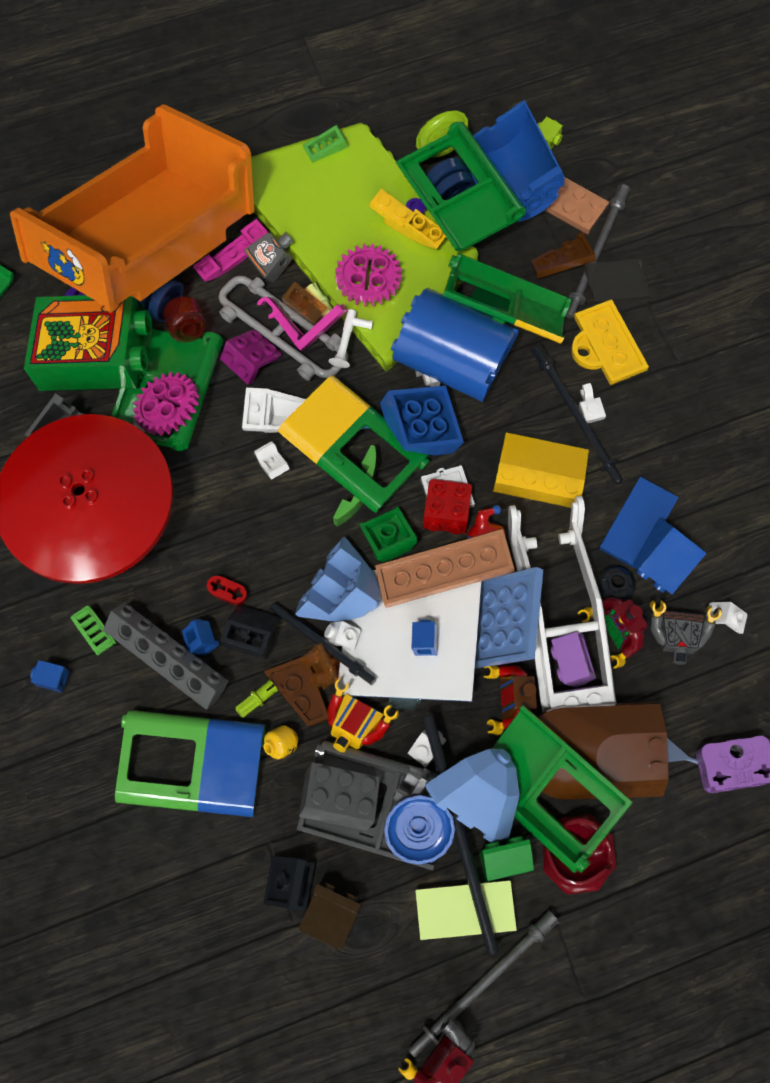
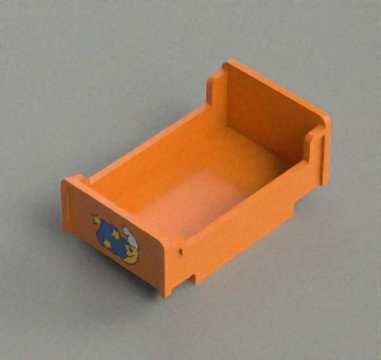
M165 104L160 105L156 108L155 115L146 119L143 124L145 141L143 148L40 212L30 207L24 210L16 208L10 212L21 261L34 264L104 305L106 311L110 313L115 311L116 306L129 296L142 301L226 241L227 227L247 213L250 215L254 212L251 152L245 143Z

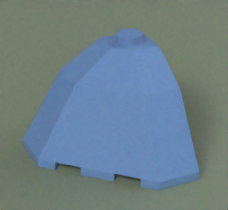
M345 537L328 554L325 569L318 570L311 581L313 586L301 597L295 614L298 617L344 622L363 617L370 610L373 611L380 602L378 599L380 588L373 571Z
M487 749L467 757L425 785L436 806L444 811L447 808L457 814V820L470 829L475 826L484 834L483 837L491 843L507 841L509 839L520 794L516 767L511 761V756L504 749Z

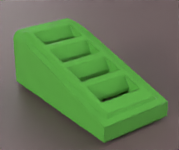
M335 125L304 144L303 147L310 160L315 162L347 148L348 145L339 128ZM322 144L324 149L321 150L318 145ZM315 147V149L317 150V153L315 154L311 150V148Z
M90 605L85 606L70 617L97 656L116 644L115 640L103 631L104 625ZM94 622L97 623L96 625H94L93 627H91L89 630H87V631L85 630V628H87V627H88L89 625H91L92 623H94ZM100 629L102 630L101 633L91 639V635ZM105 636L107 637V640L102 642L100 645H95L96 642H98Z

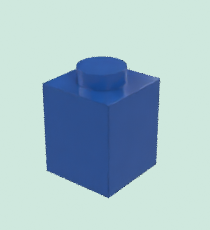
M428 619L412 622L411 648L415 656H437L438 628L435 622Z
M38 660L37 665L31 671V682L37 687L63 693L70 671L63 666Z

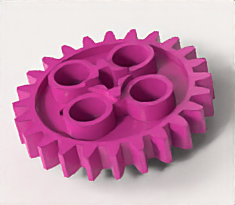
M363 244V249H359L356 245L355 252L348 249V256L342 254V261L337 262L338 268L335 269V278L338 290H342V296L348 295V301L354 298L355 305L359 304L360 301H363L364 307H366L367 302H370L372 307H374L375 301L382 305L383 298L389 301L390 294L395 296L396 289L400 288V282H402L400 261H395V254L389 256V249L383 252L381 245L377 249H374V244H371L370 248ZM369 260H372L369 289L365 290Z
M170 372L168 377L163 373L161 379L155 376L153 383L148 381V387L141 388L143 394L136 395L139 401L133 403L136 406L133 409V412L136 414L134 418L138 421L139 426L147 433L151 432L155 435L158 432L162 436L164 431L170 434L172 428L178 431V425L185 426L184 420L192 419L189 414L196 413L193 407L199 405L196 399L200 396L197 393V387L190 378L188 379L185 374L182 376L179 372L176 375Z

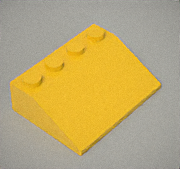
M506 433L493 492L571 508L572 503L575 502V497L582 496L589 450Z

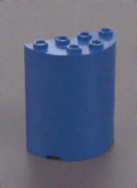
M525 100L499 116L493 127H484L473 135L525 207L526 213L518 222L538 215L559 196L557 192L560 187L564 186V174Z
M424 289L420 296L415 295L411 303L412 309L410 313L406 312L402 318L401 323L404 325L398 339L394 340L391 350L394 351L392 359L483 402L502 363H504L512 348L519 330L505 323L502 324L492 320V317L480 311L445 298L443 294L433 289Z

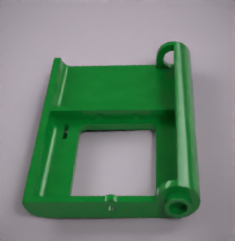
M152 329L151 335L143 336L142 346H145L147 351L146 371H138L136 388H121L111 417L124 420L133 425L134 416L136 415L133 412V409L136 408L133 403L139 401L136 395L143 394L141 388H147L148 381L154 382L155 376L161 379L163 373L166 377H168L170 372L174 375L177 372L182 376L185 374L188 379L190 378L193 381L200 396L196 399L199 405L193 407L196 413L189 414L192 419H185L186 425H178V431L174 429L173 434L169 437L144 433L157 445L171 447L176 451L188 449L223 344V338L213 332L204 333L203 339Z

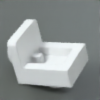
M269 442L254 452L260 466L271 480L289 470L287 462L278 453L273 442Z
M343 621L333 622L325 630V640L333 646H343L349 650H354L360 629Z
M426 730L420 734L408 752L410 756L425 767L433 759ZM438 731L441 744L443 745L446 742V739L443 738L442 733Z

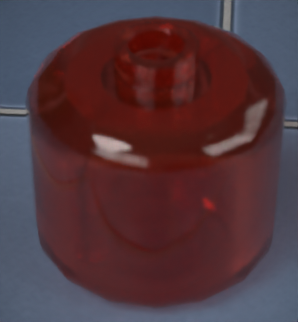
M181 296L170 300L165 305L163 319L170 336L174 340L188 343L199 339L204 334L206 319L195 299Z

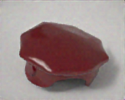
M591 814L562 817L559 819L564 828L568 829L583 844H587L602 826ZM611 832L589 857L588 860L591 863L582 873L579 871L573 873L543 845V870L566 894L598 891L616 867L614 836Z

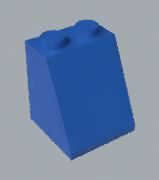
M659 518L633 564L638 568L636 573L645 580L649 577L654 580L653 586L662 593L667 590L673 594L705 556L706 552L662 518Z

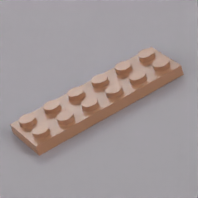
M503 529L375 565L385 608L515 572Z

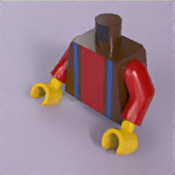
M494 665L484 667L490 668L491 671L490 675L484 676V678L496 679L499 675L501 677L500 689L503 722L488 720L487 724L494 726L488 733L494 735L502 734L503 730H506L517 716L522 705L532 713L536 710L534 677L527 676V673L519 666H500L499 668Z

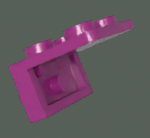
M251 330L227 340L220 359L249 385L254 382L259 368L279 359L281 352L258 331Z

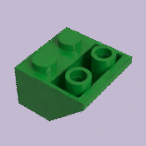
M521 836L506 841L507 845L500 846L499 842L485 845L483 847L484 850L479 853L485 881L489 882L533 871L530 840L523 841Z

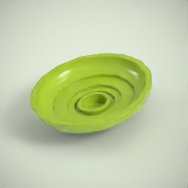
M446 111L430 119L420 129L416 138L417 149L446 135L450 125L454 122H463L468 128V119L465 114L459 111ZM449 147L432 157H441L449 154L454 148Z

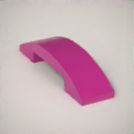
M257 219L241 230L242 235L213 257H210L208 254L193 265L195 271L205 282L227 273L248 257L244 250L268 233Z

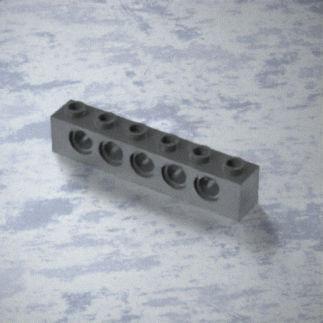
M123 603L111 610L103 631L206 710L219 701L228 680L128 604Z

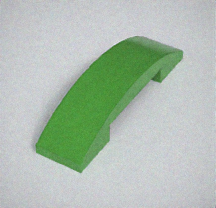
M371 445L362 461V471L366 472L374 480L376 473L375 446ZM355 496L351 502L343 499L333 517L334 525L339 526L350 519L363 503Z

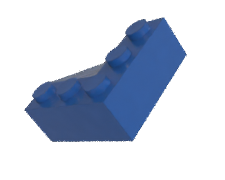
M446 386L390 390L380 402L384 419L404 451L435 456L453 454L464 442Z

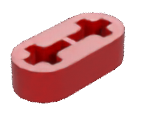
M213 576L207 582V589L213 597L235 606L243 605L247 601L246 589L238 583L221 576ZM219 582H221L220 584L223 588H225V591L222 589H217L216 591H214V587L212 585H217ZM239 590L242 597H237L236 600H234V596L229 592L232 591L234 593H237Z

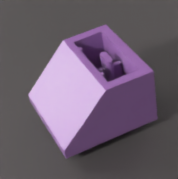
M574 632L551 640L553 644L551 653L558 662L557 674L561 682L578 688L596 678L583 634Z

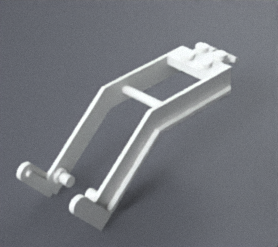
M576 496L575 502L572 503L568 532L558 534L560 545L569 543L574 546L591 601L594 621L545 629L540 603L535 667L542 713L561 706L616 703L603 603L582 539L585 512L582 496ZM515 505L509 506L508 540L518 572L531 568L526 552L528 549L537 548L536 537H522L520 531L521 512L516 510ZM595 631L603 685L553 692L546 638L568 635L574 632Z

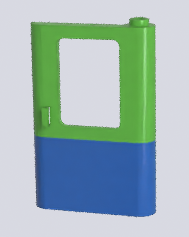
M129 710L127 714L123 715L121 725L124 728L115 790L116 803L254 817L261 747L264 744L265 724ZM136 734L194 740L196 742L190 786L129 780L128 771L133 737Z

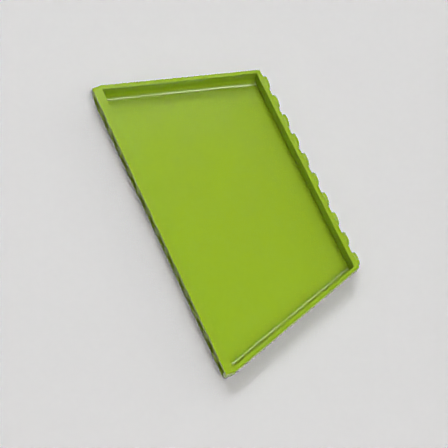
M357 123L339 129L348 147L315 162L310 160L303 147L304 144L315 137L251 156L254 213L267 229L278 238L285 232L292 236L294 242L287 249L292 254L293 260L313 284L317 283L323 295L328 297L329 304L333 308L337 304H344L348 310L352 309L357 312L355 318L373 320L371 330L353 326L352 332L385 372H387L397 363V361L392 359L394 351L391 350L394 340L398 339L404 325L401 323L402 318L406 312L410 313L412 309L411 303L415 295L420 296L426 288L443 294L451 271L448 265L452 255L456 256L457 253L478 260V251L474 246H470L462 251H455L447 237L437 250L419 244L385 224V218L369 207L370 202L381 188L405 206L410 199L419 198V196L397 166L392 153L383 147L379 138H375L366 124ZM322 144L318 145L321 150L324 149ZM315 147L311 148L314 154L317 153ZM426 208L425 216L437 224ZM363 244H366L367 248L374 244V249L381 245L383 252L389 249V256L395 254V261H400V267L402 268L400 288L396 289L395 296L390 294L389 301L383 298L382 305L378 301H375L374 307H372L370 302H367L366 307H364L363 301L355 305L354 298L348 301V295L342 296V290H338L335 278V269L338 268L337 262L342 261V254L348 256V249L355 252L356 245L359 249H363ZM369 260L365 290L369 289L372 260ZM460 279L456 280L454 287L455 292L464 281ZM347 312L341 317L344 322L346 319Z

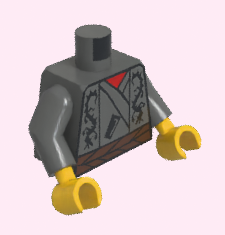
M662 600L660 601L661 606L658 609H655V602L651 601L650 608L654 611L651 614V633L657 643L661 645L663 651L673 652V663L678 665L687 663V654H694L698 649L703 648L712 635L716 624L714 620H718L722 614L720 608H718V612L715 615H711V605L706 609L708 618H705L703 614L665 611L666 605Z

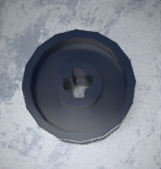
M459 158L444 160L434 166L427 174V177L443 200H448L476 185L464 163Z
M171 279L142 301L137 300L141 310H149L153 319L160 323L166 322L176 312L181 303L184 292L183 284L175 279Z

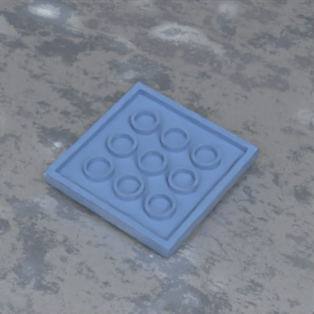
M534 567L481 582L475 668L535 659L543 569Z

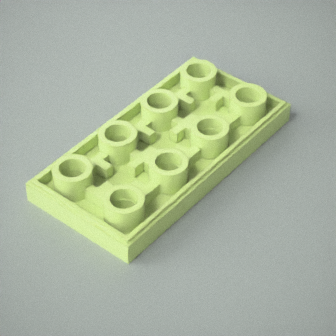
M511 881L482 883L481 888L494 933L517 931ZM468 885L415 890L420 940L482 934Z

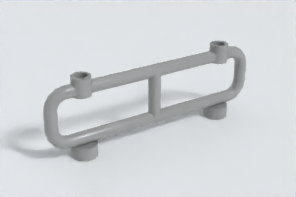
M236 276L229 280L220 290L218 298L224 306L219 311L222 318L228 323H232L239 317L302 364L297 371L305 380L309 381L315 374L322 378H328L331 375H336L342 369L334 365L328 370L320 368L279 337L284 331L280 324L271 332L227 299V294L236 285L244 284L253 294H258L262 298H272L292 322H297L308 331L315 326L263 288L265 284L260 278L256 277L254 280H251L246 276ZM323 333L318 338L330 350L338 352L341 342L340 336L333 334L330 337ZM346 350V361H348V353H347V350Z

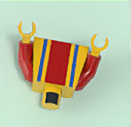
M340 679L335 682L336 693H333L327 709L328 724L332 727L331 735L337 738L333 747L339 752H345L349 745L355 749H360L363 745L368 746L379 741L391 725L389 722L398 718L399 711L397 710L395 715L390 717L388 712L392 708L391 705L387 706L384 714L348 694H345L343 697L342 694L348 690L349 683L347 682L345 689L340 690L338 688Z

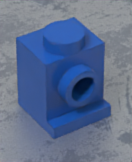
M195 619L182 630L187 650L193 655H207L219 646V642L214 640L209 621Z

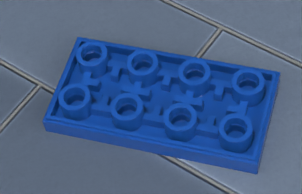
M640 477L599 549L638 570L633 562L658 519L662 518L666 521L679 497Z

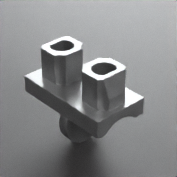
M410 767L403 781L413 787L411 790H408L399 785L393 795V799L399 803L405 798L418 795L431 797L427 789H424L428 782L427 777L430 771L424 768L420 772Z

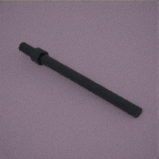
M276 602L271 605L270 610L349 668V672L355 677H361L371 686L376 682L377 678L366 671L364 665L360 662L350 659Z

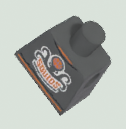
M269 232L248 246L244 252L261 275L274 283L293 259L287 247L294 242V239L288 232H285L280 238Z

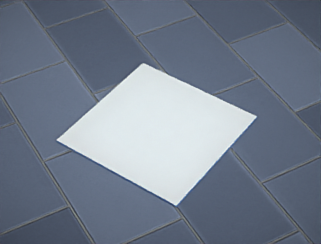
M372 570L375 579L378 583V586L380 588L376 570ZM482 581L389 608L384 606L380 589L378 598L380 602L375 610H370L363 617L345 621L360 629L355 649L349 650L342 646V653L353 661L357 660L364 665V669L376 677L377 680L371 686L361 677H355L351 674L349 668L340 662L338 688L343 690L346 688L347 682L349 683L348 690L343 692L342 696L348 694L349 696L472 702ZM428 619L436 623L438 628L437 656L414 655L411 648L412 622Z

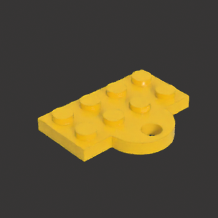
M612 299L575 313L574 319L581 332L574 338L571 353L578 365L591 370L601 368L610 385L648 370L647 362ZM584 349L589 353V355L581 356L579 355L578 350Z

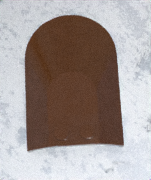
M654 701L561 706L549 709L538 716L546 726L628 798L664 796L668 783L667 731L660 703ZM563 768L559 769L542 791L546 795L558 799H597Z

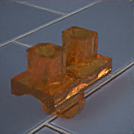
M322 643L313 647L301 658L305 668L313 666L315 673L310 676L313 687L322 686L324 690L331 687L338 680L336 665L340 662L335 658L332 659L330 654L326 653Z

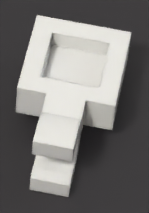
M591 383L582 385L583 389L580 390L583 401L579 403V408L587 423L605 419L606 414L600 397L594 399Z

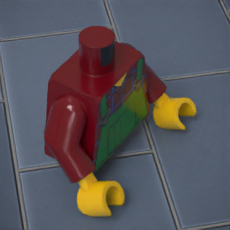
M608 597L602 600L606 632L619 652H622L621 654L610 656V661L617 660V665L613 667L615 669L623 667L625 665V658L629 659L643 647L644 631L647 628V623L642 617L643 611L641 607L634 605L632 600L629 599L623 602L620 598ZM586 607L578 612V614L582 612L587 614L588 618L582 621L584 623L593 619L591 607Z

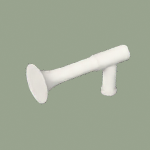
M352 309L347 311L339 350L334 358L329 359L330 364L340 368H348L350 366L346 361V350L353 326L370 330L373 326V320L355 318L357 312Z

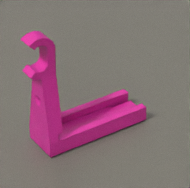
M263 297L257 303V305H264L267 302L272 307L273 312L269 314L268 319L275 318L299 350H306L348 311L344 304H337L304 335L272 298Z

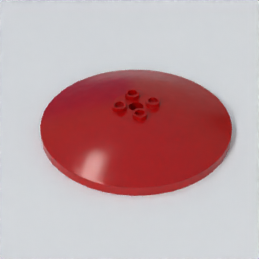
M84 414L66 417L49 423L28 436L13 451L0 473V536L6 547L24 566L42 577L74 584L92 583L114 577L142 560L159 541L167 526L173 504V483L167 462L158 446L148 435L136 426L115 417ZM77 487H85L83 494L74 495V490Z

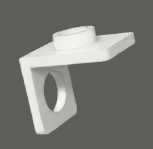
M731 602L709 603V606H712L711 615L715 609H722L721 617L718 620H714L716 624H726L737 633L743 634L747 613Z

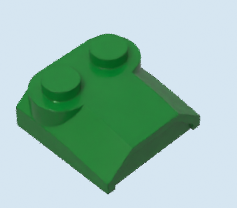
M399 507L359 524L373 551L374 557L381 562L392 560L411 551L417 543V537Z

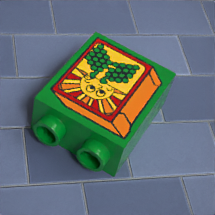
M87 295L36 297L24 370L39 391L136 388L138 371H146L148 365L147 351L145 346H142L143 336L151 335V314L149 310H141L136 298L132 296L118 304L116 310L112 313L106 311L104 305Z

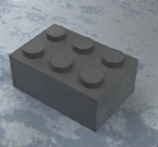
M312 762L305 773L299 817L368 831L375 822L380 777Z

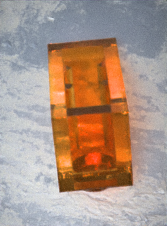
M295 281L282 297L284 304L314 325L327 310L323 303Z

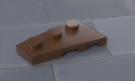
M581 232L577 234V238L573 241L567 240L563 242L562 247L559 249L549 250L531 260V264L537 278H542L596 261V257L584 233Z
M307 656L264 671L308 728L328 720V713Z

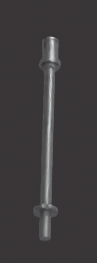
M625 184L618 185L614 197L609 202L611 210L593 250L596 261L587 264L576 292H571L568 296L572 299L566 313L568 318H573L578 306L584 305L586 301L583 294L618 211L623 210L625 207V200L630 192V188Z
M548 910L535 925L531 924L528 927V935L430 1029L425 1025L422 1027L426 1033L408 1049L409 1052L416 1057L432 1040L437 1045L439 1041L436 1036L442 1032L440 1028L445 1019L451 1017L454 1020L534 942H542L545 939L544 936L559 923L557 918Z

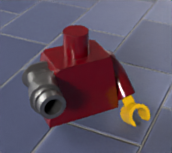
M448 1017L440 1028L446 1036L420 1068L421 1071H418L417 1067L409 1059H404L409 1065L406 1070L398 1069L406 1079H413L415 1083H459L473 1065L474 1060L471 1054L475 1047L474 1038H469L459 1021Z

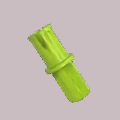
M268 680L255 692L251 691V695L236 706L237 713L242 718L246 717L259 705L262 707L263 702L278 692V689L274 686L267 691L273 685V682Z

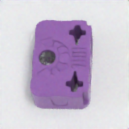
M764 736L736 739L715 744L711 743L704 745L696 752L704 790L708 793L756 787L770 783V742ZM730 750L736 751L737 756L731 755ZM758 770H760V771H764L765 775L759 774V773L754 774V773L757 772ZM713 777H715V778H720V779H724V780H722V781H720V782L718 783L717 781H714V780H713Z

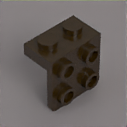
M326 882L322 886L317 884L299 930L316 940L340 950L343 948L361 908V905L357 903L359 898L347 892L344 896L335 893L337 888Z

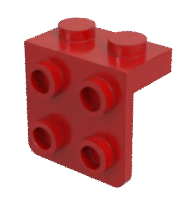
M431 479L428 485L423 528L430 531L466 534L472 486L467 483Z

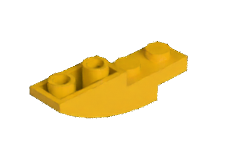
M382 188L369 204L371 209L385 218V224L419 244L437 250L446 238L437 224L417 209L414 212Z

